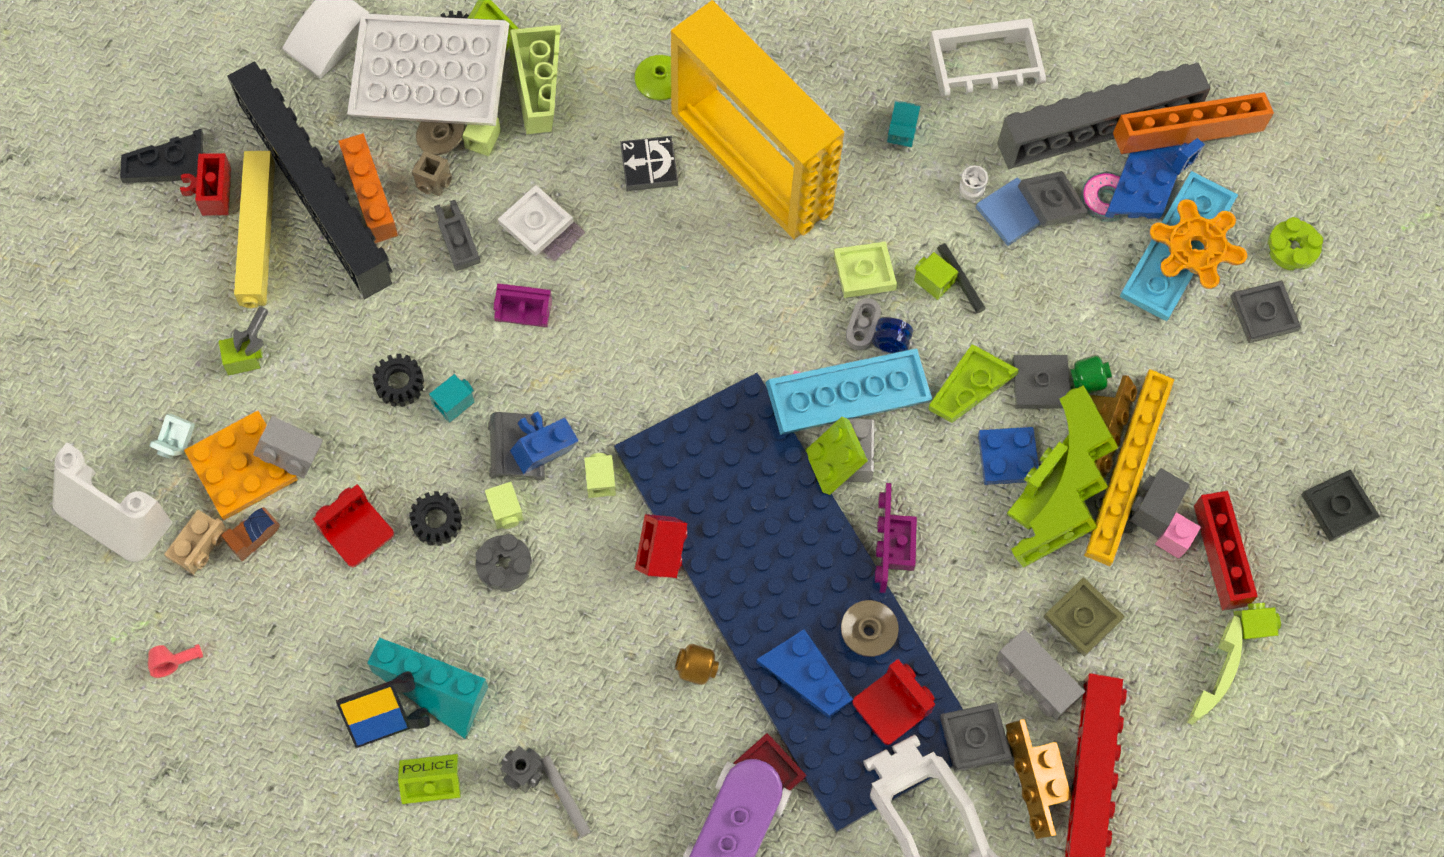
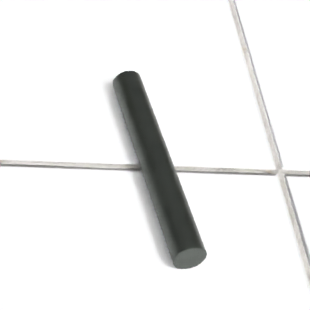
M947 244L939 245L937 250L942 258L958 271L956 281L975 312L980 313L984 311L986 307Z

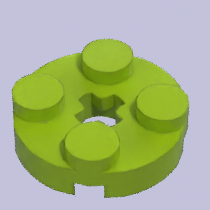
M1296 217L1288 218L1287 221L1277 224L1268 237L1267 245L1269 244L1270 257L1278 266L1286 270L1294 271L1295 268L1308 269L1321 254L1323 237L1307 222L1301 221ZM1290 241L1298 242L1301 249L1298 247L1292 249Z

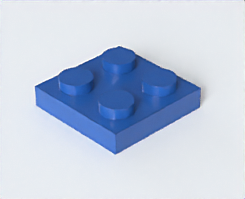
M1034 428L979 430L978 440L984 485L1027 483L1024 479L1033 467L1039 468Z

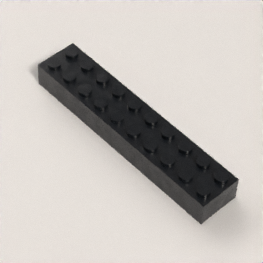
M254 61L227 75L237 103L268 151H271L273 159L364 300L392 285L389 274L393 273L388 263L389 258L382 247L378 248L375 244V236L368 226L364 227L361 221L363 219L357 208L350 206L346 191L342 186H337L334 173L329 166H324L321 153L316 146H311L309 142L310 137L304 127L299 128L296 123L298 121L291 107L286 108L283 103L285 100L277 87L273 88L271 84L272 79L265 68L260 70Z

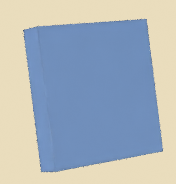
M1018 177L976 204V209L1007 246L1041 225L1018 188L1021 182Z

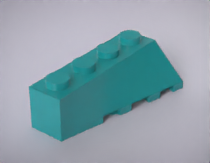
M379 637L367 662L372 673L383 681L389 682L403 672H411L414 677L415 689L403 694L419 707L426 708L437 720L454 730L463 739H466L487 692L488 685L486 679Z

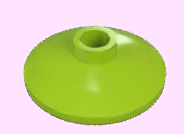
M653 55L644 59L638 65L635 71V84L642 95L657 101L671 99L670 56ZM657 72H664V74H662V75H658V74H656V73H657Z

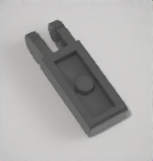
M456 200L450 201V209L454 217L445 219L444 211L440 204L434 206L439 221L438 225L455 271L481 263L464 215L460 213Z

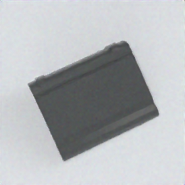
M494 412L490 415L488 422L491 455L489 476L492 479L500 476L534 478V480L545 479L544 465L523 474L510 452L520 438L527 436L517 423L525 417L528 424L534 426V422L530 418L532 414Z

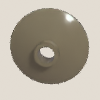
M421 121L416 132L417 144L422 151L434 155L448 153L461 142L465 131V124Z
M872 600L858 602L852 605L843 616L841 623L843 640L852 651L859 655L867 657L882 655L891 649L898 636L899 628L896 616L890 608L880 602ZM870 627L874 630V634L866 635L864 629Z

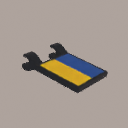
M403 672L389 682L336 700L337 707L355 748L409 729H422L430 725L429 714L426 708H419L407 716L397 694L410 692L415 689L414 677L411 672Z

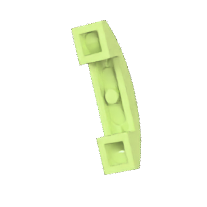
M1235 615L1227 623L1217 647L1228 652L1212 693L1203 691L1197 697L1187 721L1191 725L1201 720L1216 706L1226 694L1236 675L1242 652V627L1240 618Z

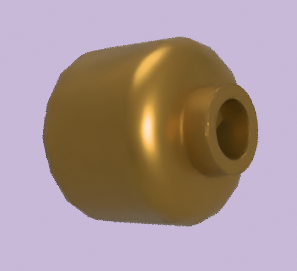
M689 644L685 649L681 648L675 663V670L678 671L680 679L699 685L706 684L710 677L715 678L719 667V662L715 661L713 650L695 644Z

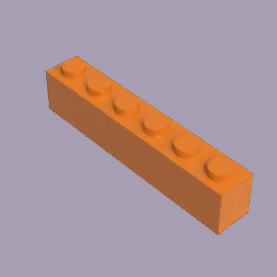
M1265 92L1123 114L1118 120L1113 135L1120 153L1126 154L1181 145L1185 142L1191 143L1196 138L1206 141L1261 132L1265 130L1274 112Z

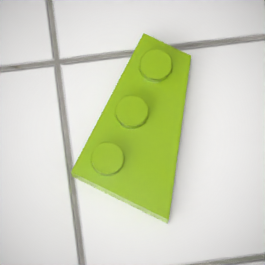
M971 344L929 404V411L953 423L1018 375L1019 369Z

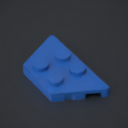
M1151 149L1129 153L1105 217L1113 218L1115 214H1128V218L1146 217L1148 219H1160L1178 174Z

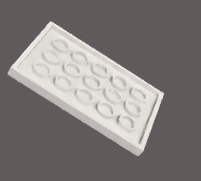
M361 14L347 115L359 118L496 126L509 23L505 20Z

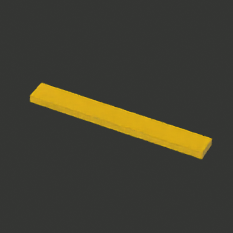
M1151 369L1146 373L1108 483V488L1095 521L1098 528L1092 530L1086 547L1085 557L1109 567L1114 561L1174 382L1173 378Z

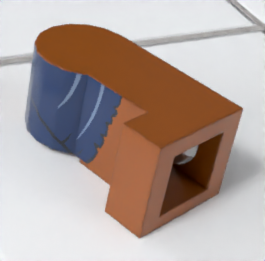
M263 507L253 512L247 520L241 522L233 530L229 528L221 536L241 561H244L277 532L280 524Z

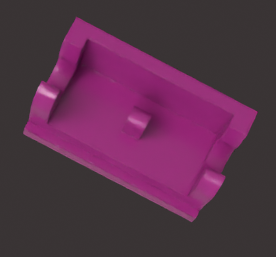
M497 283L493 308L495 310L494 320L548 328L552 305L551 290Z

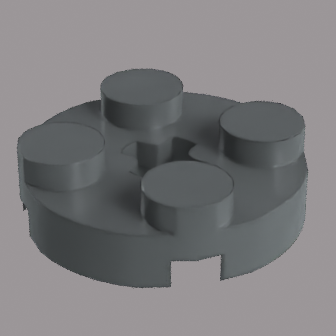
M512 534L499 535L488 539L477 550L475 556V567L481 582L489 588L492 587L503 592L512 591L522 586L528 579L532 567V558L528 547ZM502 557L505 559L509 558L511 560L508 562L509 568L504 569L502 566L497 568L498 559Z

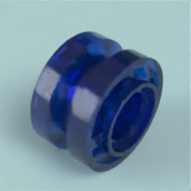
M883 317L878 319L875 327L876 332H874L872 337V344L876 348L891 354L907 351L910 346L909 340L914 332L912 326L896 318Z

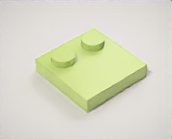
M886 241L834 249V259L844 298L896 290L897 283Z

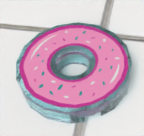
M1100 172L1088 178L1083 185L1080 196L1082 203L1088 210V215L1093 218L1095 216L1104 222L1117 221L1126 216V214H1115L1113 218L1105 217L1110 201H1104L1100 196L1104 192L1110 193L1113 196L1120 175L1111 172Z

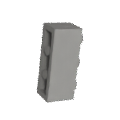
M1025 629L1005 645L996 657L1001 670L1007 675L1011 674L1018 681V686L1027 696L1032 695L1039 703V709L1047 717L1052 716L1057 720L1085 692Z

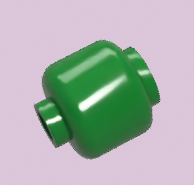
M1098 355L1075 361L1074 368L1070 369L1075 388H1080L1084 385L1088 393L1106 389L1108 386L1107 379L1112 378L1109 362L1103 363Z

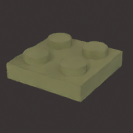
M1083 577L1043 618L1085 657L1125 616Z

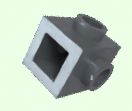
M520 746L515 751H508L501 761L503 766L500 769L504 776L503 782L516 791L519 788L524 793L530 787L535 788L544 775L542 773L544 771L543 765L540 762L542 757L529 747L526 751ZM522 761L527 764L524 770L516 769Z

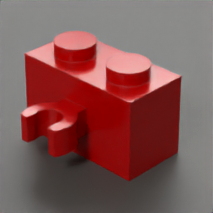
M198 154L197 177H194L192 174L181 175L183 183H191L188 187H180L182 195L192 196L196 193L195 202L202 216L229 215L232 168L226 154Z
M645 514L634 569L647 576L677 578L678 570L682 565L683 544L687 538V523L675 517Z

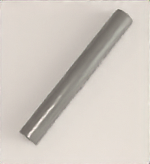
M544 757L540 760L543 769L580 837L583 838L589 835L591 830L551 757Z

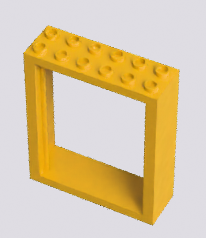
M711 0L671 29V113L795 240L800 235L808 234L816 222L820 219H827L833 212L844 131ZM717 85L794 162V167L717 90Z

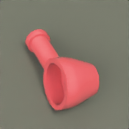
M199 644L176 654H172L164 645L153 647L148 652V670L150 675L154 678L165 677L175 672L179 664L196 658H203Z

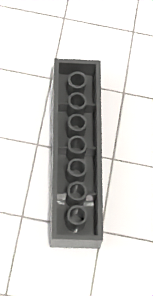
M1199 62L1191 65L1182 64L1170 71H1158L1152 76L1142 79L1137 77L1121 85L1112 84L1100 91H1088L1072 99L1063 98L1054 104L1047 106L1039 105L1023 113L1014 112L1004 118L997 144L1009 170L1115 139L1113 131L1121 115L1205 102L1211 88Z

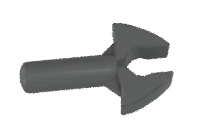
M259 307L247 330L243 332L234 330L233 342L237 353L242 343L248 341V339H250V344L245 350L247 356L254 354L264 345L262 339L257 338V333L268 314L266 308Z

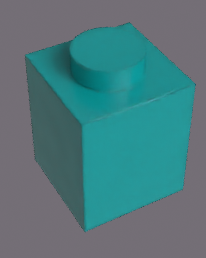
M455 374L429 393L432 405L449 423L475 403L472 394L474 389L470 383L464 378L460 380Z

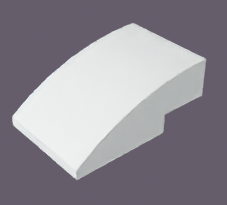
M315 0L294 27L283 46V51L321 79L356 46L354 40L358 37L361 14H369V12L353 0Z

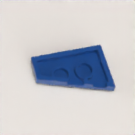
M805 629L756 660V663L768 669L777 676L778 680L798 692L804 700L828 718L853 702L852 697Z

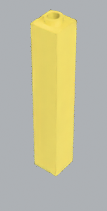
M244 151L234 296L239 306L246 308L266 306L275 176V161L271 151Z

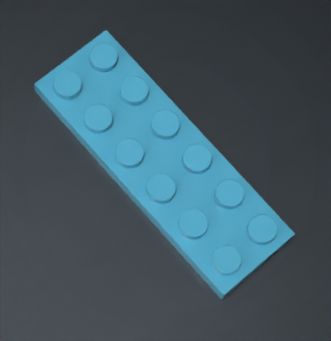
M1191 171L1162 223L1174 226L1180 222L1177 206L1184 199L1192 200L1197 205V210L1201 217L1212 219L1221 211H1230L1238 194ZM1152 239L1121 292L1120 297L1167 322L1194 273L1184 269L1174 277L1164 276L1160 266L1162 261L1168 258L1171 253L1169 252V247L1165 244L1155 242ZM1195 240L1191 242L1192 249H1204V245L1200 241Z
M917 348L773 378L765 382L780 435L833 424L840 417L855 419L924 404L932 400Z

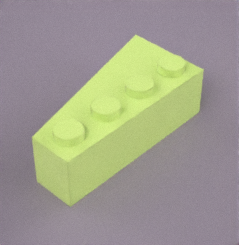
M561 25L510 30L509 52L526 134L552 132Z

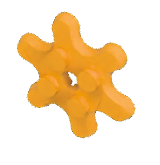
M1184 199L1177 206L1180 216L1178 224L1169 226L1158 222L1150 228V236L1153 241L1165 244L1169 247V252L1171 253L1168 258L1162 261L1160 266L1161 272L1166 277H1174L1181 270L1187 269L1191 273L1198 275L1203 288L1212 289L1220 281L1217 273L1218 264L1225 262L1235 266L1241 265L1247 259V252L1240 246L1230 244L1226 239V232L1233 228L1236 223V218L1231 212L1221 211L1216 217L1205 219L1199 215L1197 205L1192 200ZM1195 240L1200 241L1204 245V249H1192L1191 242Z

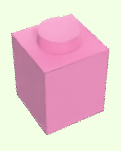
M1176 512L1169 526L1157 539L1155 545L1179 559L1189 549L1201 527Z

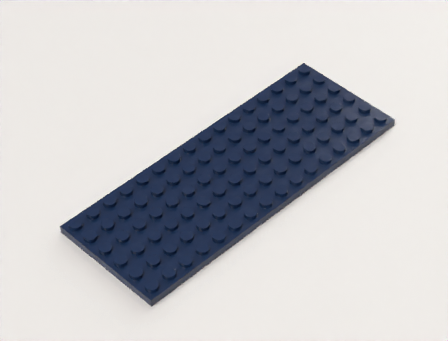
M758 372L614 445L616 454L652 515L675 517L687 523V538L683 544L681 566L792 759L807 775L804 780L835 833L878 810L871 800L870 793L872 783L880 780L875 769L871 771L866 769L864 760L884 750H887L892 756L895 754L892 746L916 735L920 742V745L916 748L922 757L934 752L936 756L944 759L950 769L953 768L940 715L963 710L888 585L886 592L880 593V583L875 582L876 566L833 495L822 492L809 462L808 454L795 433L780 435L767 387ZM866 600L877 601L890 608L896 616L899 628L897 639L891 649L882 655L874 657L862 656L852 651L844 642L841 633V623L846 611L852 605ZM866 627L864 633L870 636L874 634V630ZM805 629L852 699L885 675L889 665L899 659L903 665L906 663L912 668L916 675L914 679L921 687L926 686L935 698L933 701L935 706L932 713L892 744L885 745L854 708L852 703L828 718L804 700L798 692L778 680L777 676L768 669L756 663V660ZM928 777L910 786L909 788L893 795L892 801L900 798L901 796L907 794L908 792L923 785L924 783L930 781L933 778Z

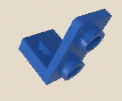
M1196 138L1190 144L1185 142L1182 146L1175 145L1151 150L1180 175L1195 162L1205 144Z

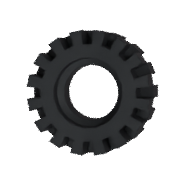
M396 354V358L388 355V361L386 362L384 359H381L379 361L380 367L375 366V374L372 376L379 398L382 397L384 403L390 402L391 406L396 407L397 403L404 407L406 401H409L410 404L414 403L413 398L416 397L418 399L421 396L420 391L424 389V378L415 359L411 361L408 355L402 358L401 354ZM403 372L409 377L407 385L399 389L392 388L388 384L389 377L394 373Z
M434 491L432 496H430L429 492L425 493L424 499L418 497L416 499L417 504H412V512L409 513L410 523L416 537L418 536L419 540L423 543L427 541V544L433 546V542L437 543V546H441L442 541L446 540L449 543L451 542L450 537L454 536L456 538L458 535L457 530H461L462 516L456 501L453 498L450 499L446 493L440 495L439 491ZM432 510H442L447 516L445 523L438 528L429 527L425 523L426 515Z

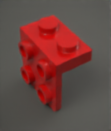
M358 484L343 490L336 501L331 505L321 507L312 519L319 532L351 568L358 566L394 537L393 529L369 503L365 492Z
M899 659L889 665L885 675L858 694L852 702L854 708L885 745L892 744L932 713L935 706L933 702L935 698L926 686L921 687L914 679L916 675L912 668L906 663L903 665Z

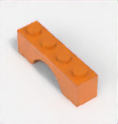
M364 133L339 140L342 155L366 226L371 229L376 241L374 242L378 243L397 237L395 223Z

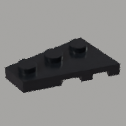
M202 129L192 131V135L179 138V136L169 139L170 142L158 146L150 145L122 154L120 170L122 183L181 181L182 174H192L194 177H197L198 154H203L204 133Z

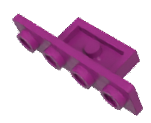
M886 483L884 492H879L878 508L883 509V516H878L877 533H882V541L877 540L876 557L881 558V566L876 565L875 582L880 583V593L886 592L888 569L914 571L916 564L917 517L891 515L892 483Z

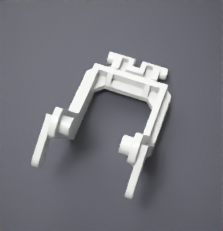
M916 735L892 746L895 753L892 756L887 750H884L863 761L868 771L875 769L880 780L872 783L871 800L897 839L904 857H920L911 833L891 804L893 795L928 777L940 780L959 809L974 852L969 854L968 857H998L990 849L974 804L942 757L936 756L934 752L922 757L916 748L920 745Z

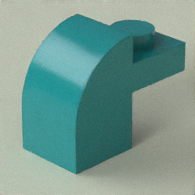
M895 100L887 143L912 147L921 105Z

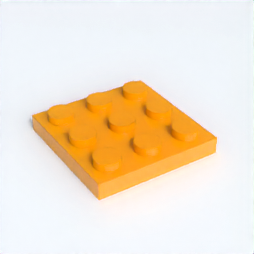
M258 410L184 450L223 521L298 480L296 475H292L276 465L266 463L253 455L259 439L267 426Z

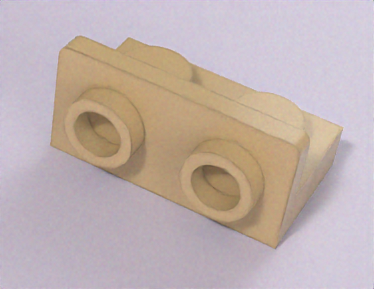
M197 510L164 555L167 559L194 575L198 569H202L206 565L213 548L223 542L224 539L221 535L227 531V528L221 520H215L202 511Z

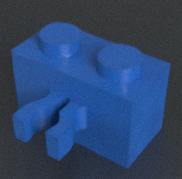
M538 411L530 417L534 422V426L528 424L525 417L520 419L517 424L527 436L520 438L510 452L523 474L569 453L579 440L566 418L560 419L546 427H543L542 418Z

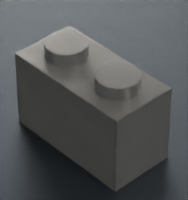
M1162 468L1158 470L1155 476L1149 474L1141 487L1145 490L1143 496L1138 495L1132 504L1131 510L1134 513L1130 522L1159 538L1169 526L1190 484Z

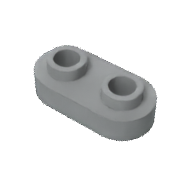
M870 298L861 299L854 307L846 331V342L854 350H864L872 343L881 314L880 305L875 300ZM868 312L871 314V317L867 318L862 314ZM860 335L863 337V340L858 341L854 337Z

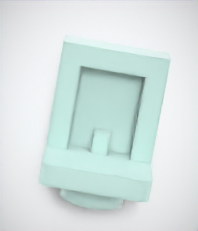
M166 414L157 440L151 441L150 447L157 449L158 455L170 459L174 456L184 455V450L188 446L195 423L173 414Z

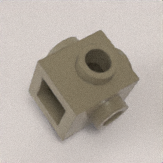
M423 151L412 170L416 187L425 194L432 193L440 196L443 189H447L452 180L448 160Z

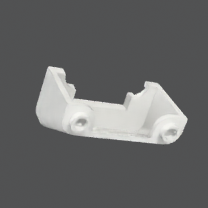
M66 443L55 457L52 502L54 510L60 517L127 561L139 562L143 560L173 522L158 501L144 492H132L119 504L97 490L92 484V477L96 472L85 464L84 456L77 448Z

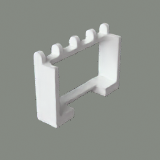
M1031 18L931 32L929 47L941 97L949 96L951 88L965 86L967 93H972L973 85L990 83L992 90L998 89V82L1015 80L1017 86H1023V78L1033 77L1035 85L1046 83V75ZM1002 37L1005 44L1025 41L1031 68L947 78L942 52L956 50L957 43Z

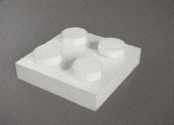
M535 185L500 216L498 222L536 257L573 223V217Z

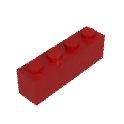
M1222 491L1201 495L1193 507L1198 525L1201 527L1200 532L1222 611L1248 607V604H1252L1258 595L1229 492Z

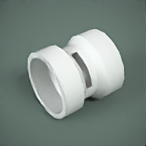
M973 165L963 171L959 185V192L963 198L974 201L983 196L988 181V174L985 169Z

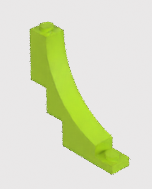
M1084 385L1070 390L1059 399L1068 422L1069 450L1062 478L1051 499L1030 522L1035 536L1025 538L1017 546L1011 548L1015 558L1023 568L1098 528L1084 503V500L1108 488L1094 461L1119 447Z

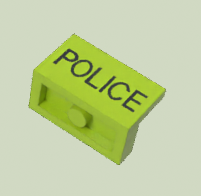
M458 754L399 760L398 784L401 803L409 804L461 798Z

